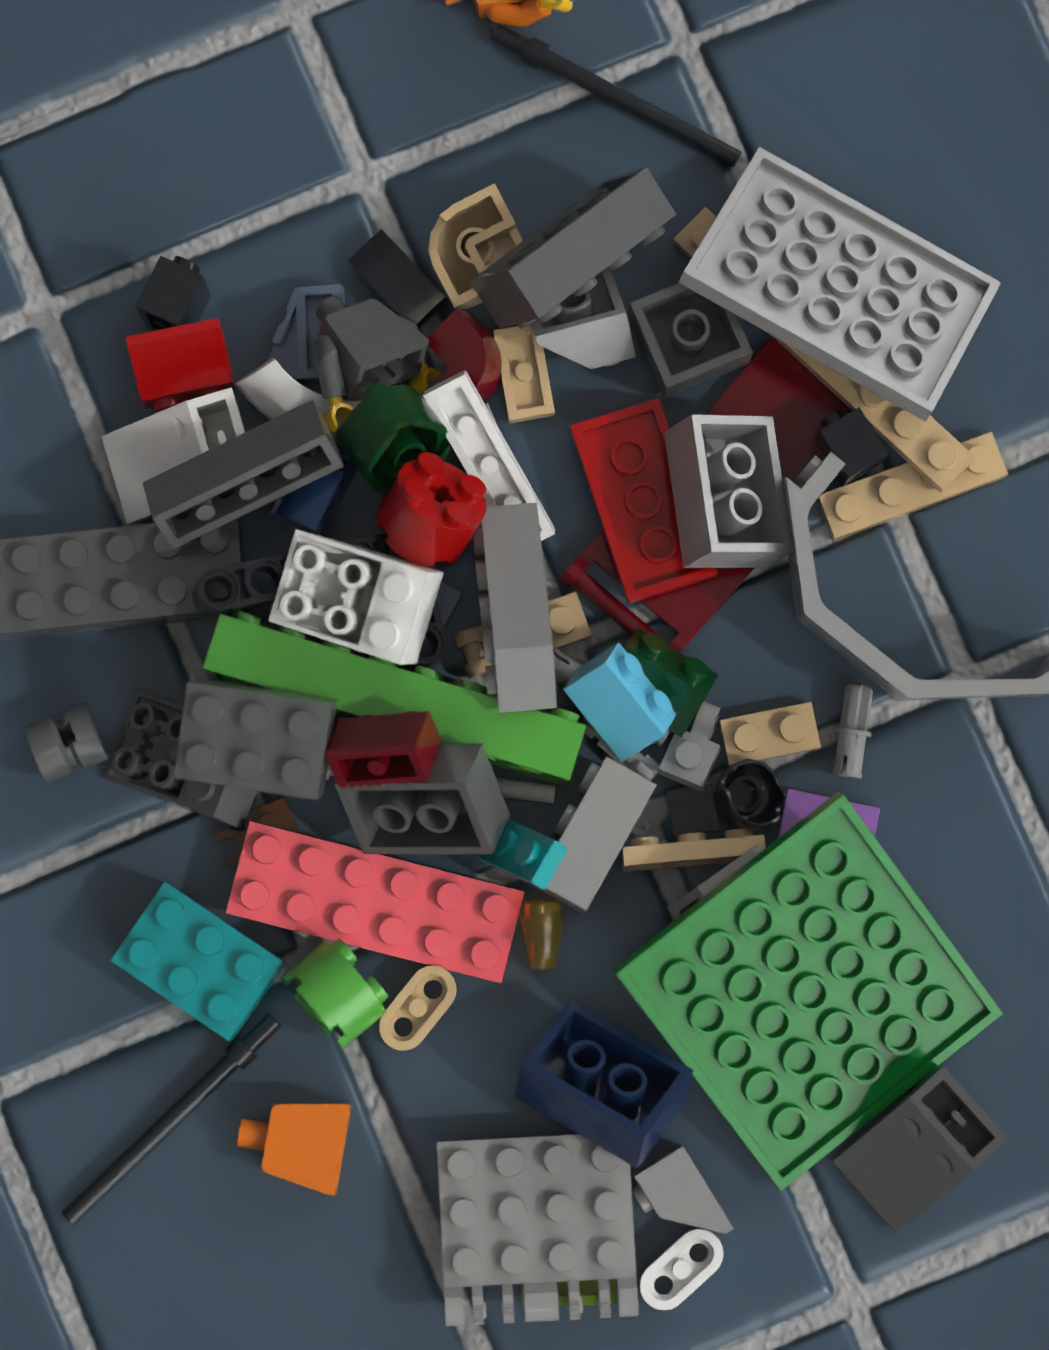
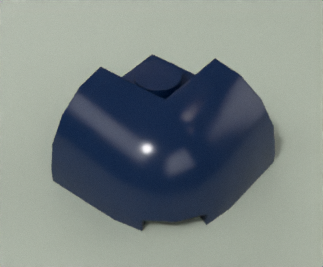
M338 448L344 467L274 500L267 514L283 521L286 529L295 533V529L319 535L335 502L341 504L358 468L342 448Z

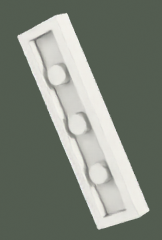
M463 370L425 390L423 397L448 431L446 437L467 474L478 477L485 484L487 489L484 495L486 507L537 503L541 541L554 535L555 527L467 371Z

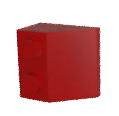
M219 318L126 336L140 398L145 409L154 408V412L158 413L181 402L231 387L233 392L237 391L234 384L235 380L227 340Z

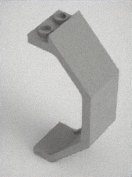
M830 452L823 460L814 456L794 480V483L785 477L783 487L793 553L788 555L796 620L897 701L1049 695V655L1028 679L921 680L908 674L836 616L822 603L819 596L808 527V513L815 501L846 463Z

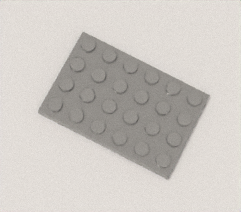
M761 147L756 151L678 282L925 422L933 412L1001 284L1000 281Z

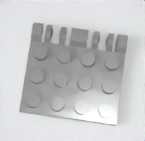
M579 1134L437 1142L446 1327L465 1326L463 1287L472 1286L474 1325H484L486 1302L483 1300V1286L502 1285L500 1308L504 1323H515L513 1284H523L525 1322L559 1321L557 1282L568 1281L570 1320L581 1319V1313L583 1312L582 1297L579 1291V1281L598 1280L596 1302L600 1318H611L609 1279H617L619 1317L639 1316L631 1169L629 1163Z

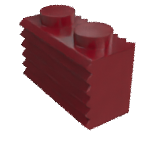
M408 711L399 714L338 719V725H336V731H333L331 744H328L326 759L337 785L342 789H345L346 786L354 788L355 785L362 788L365 784L369 787L373 784L380 787L382 783L389 786L391 782L398 785L400 781L406 785L409 781L416 784L418 780L425 783L429 777L441 739L429 711Z

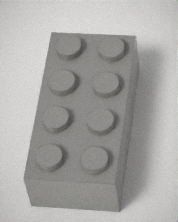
M537 503L486 507L485 516L481 521L482 527L477 528L473 535L475 556L484 555V559L475 560L478 591L487 590L488 593L478 594L482 627L491 626V629L482 630L485 663L494 662V665L485 666L488 695H498L499 713L557 708L553 642Z

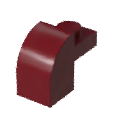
M457 308L427 337L429 339L428 345L447 368L425 390L466 370L481 398L488 399L495 390L501 375L502 360L500 349L494 337L474 314Z

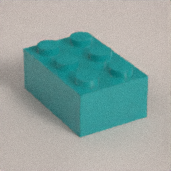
M165 881L110 960L230 1042L238 1036L286 965V962Z

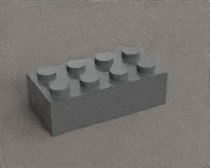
M647 167L615 176L601 182L469 282L499 328L517 324L521 329L536 320L539 324H542L558 315L564 309L560 303L571 294L574 298L579 297L597 285L598 281L595 276L605 268L610 272L632 258L629 250L638 243L645 246L666 232L663 224L677 214Z

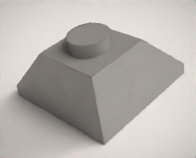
M606 268L595 276L598 283L588 292L576 298L571 294L560 304L564 309L558 315L542 324H539L537 320L531 323L538 345L589 369L614 366L621 361L636 357L625 307L612 271L608 272Z

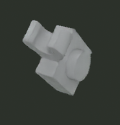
M703 701L691 732L685 731L682 738L674 734L660 764L659 775L700 792L703 791L721 750V745L710 741L721 717L718 715L721 710L720 707Z

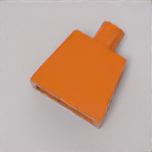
M272 1104L269 1123L242 1118L237 1147L264 1151L261 1166L262 1172L327 1195L335 1196L338 1189L352 1104Z

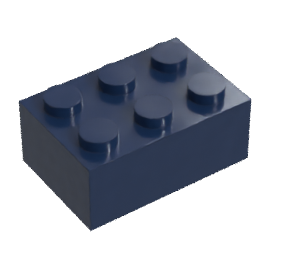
M570 1000L521 1063L515 1097L638 1169L686 1103L694 1070Z

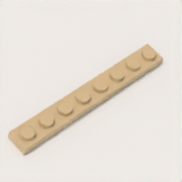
M705 207L673 238V244L691 260L715 221L716 216ZM774 337L852 411L860 407L873 430L940 493L974 461L975 456L931 415L925 422Z

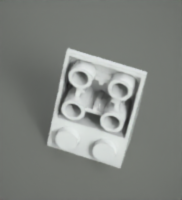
M232 387L184 401L101 436L127 525L152 519L143 482L246 432Z
M295 529L269 622L400 665L417 664L444 572L401 558Z

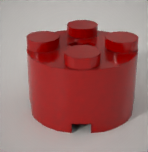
M430 452L421 453L416 460L406 463L400 469L377 512L376 523L378 529L382 524L388 534L385 542L394 552L412 563L427 567H433L436 561H448L447 565L454 564L462 556L485 516L486 502L484 495L487 489L481 479L474 475H467L457 467L443 462L438 455Z

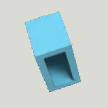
M619 642L577 668L563 689L621 762L662 738L677 715L673 711L668 697L662 691L657 690L643 673L638 659L632 654L627 653Z

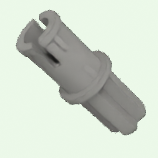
M848 684L845 687L840 727H835L834 732L839 734L832 775L862 779L861 771L866 738H871L872 733L867 731L873 690L869 686Z

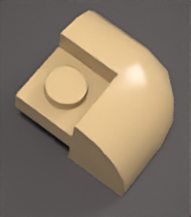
M495 183L450 206L439 215V219L430 233L428 252L433 269L455 310L457 308L464 310L483 303L469 281L523 241L516 228V223Z

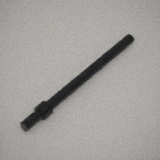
M498 24L493 32L491 41L522 56L521 62L537 70L540 66L732 168L737 164L742 151L550 51L549 44L535 37L529 40L501 24Z
M268 1013L242 1039L239 1036L236 1037L224 1049L227 1054L61 1212L62 1215L75 1226L239 1067L244 1070L258 1057L255 1052L282 1027L277 1020Z

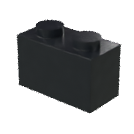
M160 255L135 305L145 326L156 331L199 322L211 295L203 275L199 274L201 268L198 265L180 256H175L172 261Z

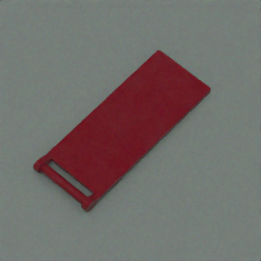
M772 337L704 415L773 416L782 481L787 477L794 483V480L814 456H817L820 460L825 458L815 442L819 430L823 429L820 422L839 409L844 408L847 414L852 410ZM602 530L566 569L559 580L569 588L575 586L631 636L637 627L647 633L658 635L586 572L591 564L595 562L620 584ZM716 568L718 572L716 577L653 596L640 602L678 634L670 644L668 642L667 644L675 650L682 652L755 568Z

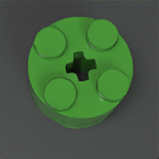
M341 939L336 940L333 944L324 940L283 974L281 979L285 986H288L292 981L295 982L298 987L295 988L297 993L293 997L327 1037L334 1031L341 1037L335 1045L343 1050L386 1013L383 1003L386 1002L385 999L388 998V995L371 975L365 980L354 968L357 958Z

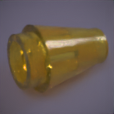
M553 899L524 901V912H520L519 917L527 958L529 959V968H557V958L566 912L561 911V901Z

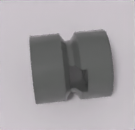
M87 702L63 711L60 721L55 722L48 717L25 726V733L31 751L46 783L72 774L73 767L76 764L88 768L109 759L103 736ZM76 738V741L68 746L66 739Z

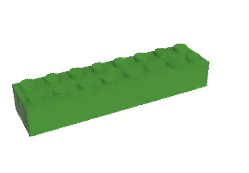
M235 611L232 617L223 614L219 616L203 666L205 672L213 680L337 699L335 713L337 718L399 714L408 711H429L440 736V744L483 743L491 765L566 788L569 786L586 729V725L578 723L579 715L560 708H552L550 714L538 710L499 713L498 698L489 696L487 687L479 683L461 679L460 685L456 686L443 682V674L433 669L416 665L413 673L398 668L399 665L394 662L369 655L368 659L354 655L351 648L324 640L323 645L309 641L306 633L281 625H279L277 631L266 628L264 624L260 623L261 618L246 612Z

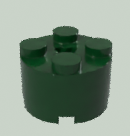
M382 383L371 385L363 392L361 402L351 411L345 422L336 431V438L345 453L371 487L381 494L388 493L400 469L406 463L416 460L424 452L436 454L444 462L450 448V442L446 439L448 431L419 392L406 385L385 387Z

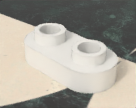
M700 1228L691 1229L681 1235L643 1271L640 1277L639 1288L644 1300L651 1307L658 1310H670L680 1305L720 1267L723 1260V1247L720 1240L712 1232ZM697 1243H701L707 1248L706 1258L699 1262L693 1261L689 1254L691 1247ZM660 1276H667L672 1281L671 1290L665 1294L658 1293L654 1288V1282Z

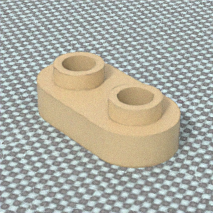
M426 966L413 975L380 1019V1034L388 1046L396 1050L406 1051L417 1047L425 1039L455 1000L457 987L450 972L440 966ZM429 981H438L442 986V993L436 999H430L424 993V987ZM400 1018H408L412 1022L413 1029L407 1036H400L395 1031V1023Z

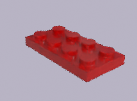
M659 398L570 425L573 442L627 605L716 577L718 574L716 568H683L664 432L669 429Z

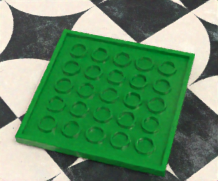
M839 791L612 969L685 1066L694 1070L693 1078L780 1191L1003 1014L850 802Z

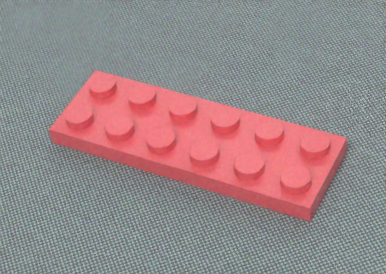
M250 821L226 914L331 941L341 939L350 946L429 966H440L448 971L501 984L524 891L380 854H363V851L360 849Z

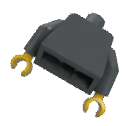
M331 296L318 306L316 316L322 323L318 338L314 343V352L323 399L329 400L330 409L322 416L332 433L338 429L336 416L340 418L343 424L354 409L351 405L343 403V395H346L350 401L361 398L363 392L371 385L382 383L385 387H389L409 378H412L409 386L421 394L441 374L436 368L428 367L427 362L431 360L427 352L429 339L419 332L417 325L412 320L396 315L378 300L369 299L346 307L337 297Z

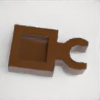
M283 797L249 812L244 823L246 829L239 832L234 829H225L218 832L214 839L216 843L227 838L234 839L237 842V852L224 859L226 865H235L239 863L250 821L298 834L300 832Z

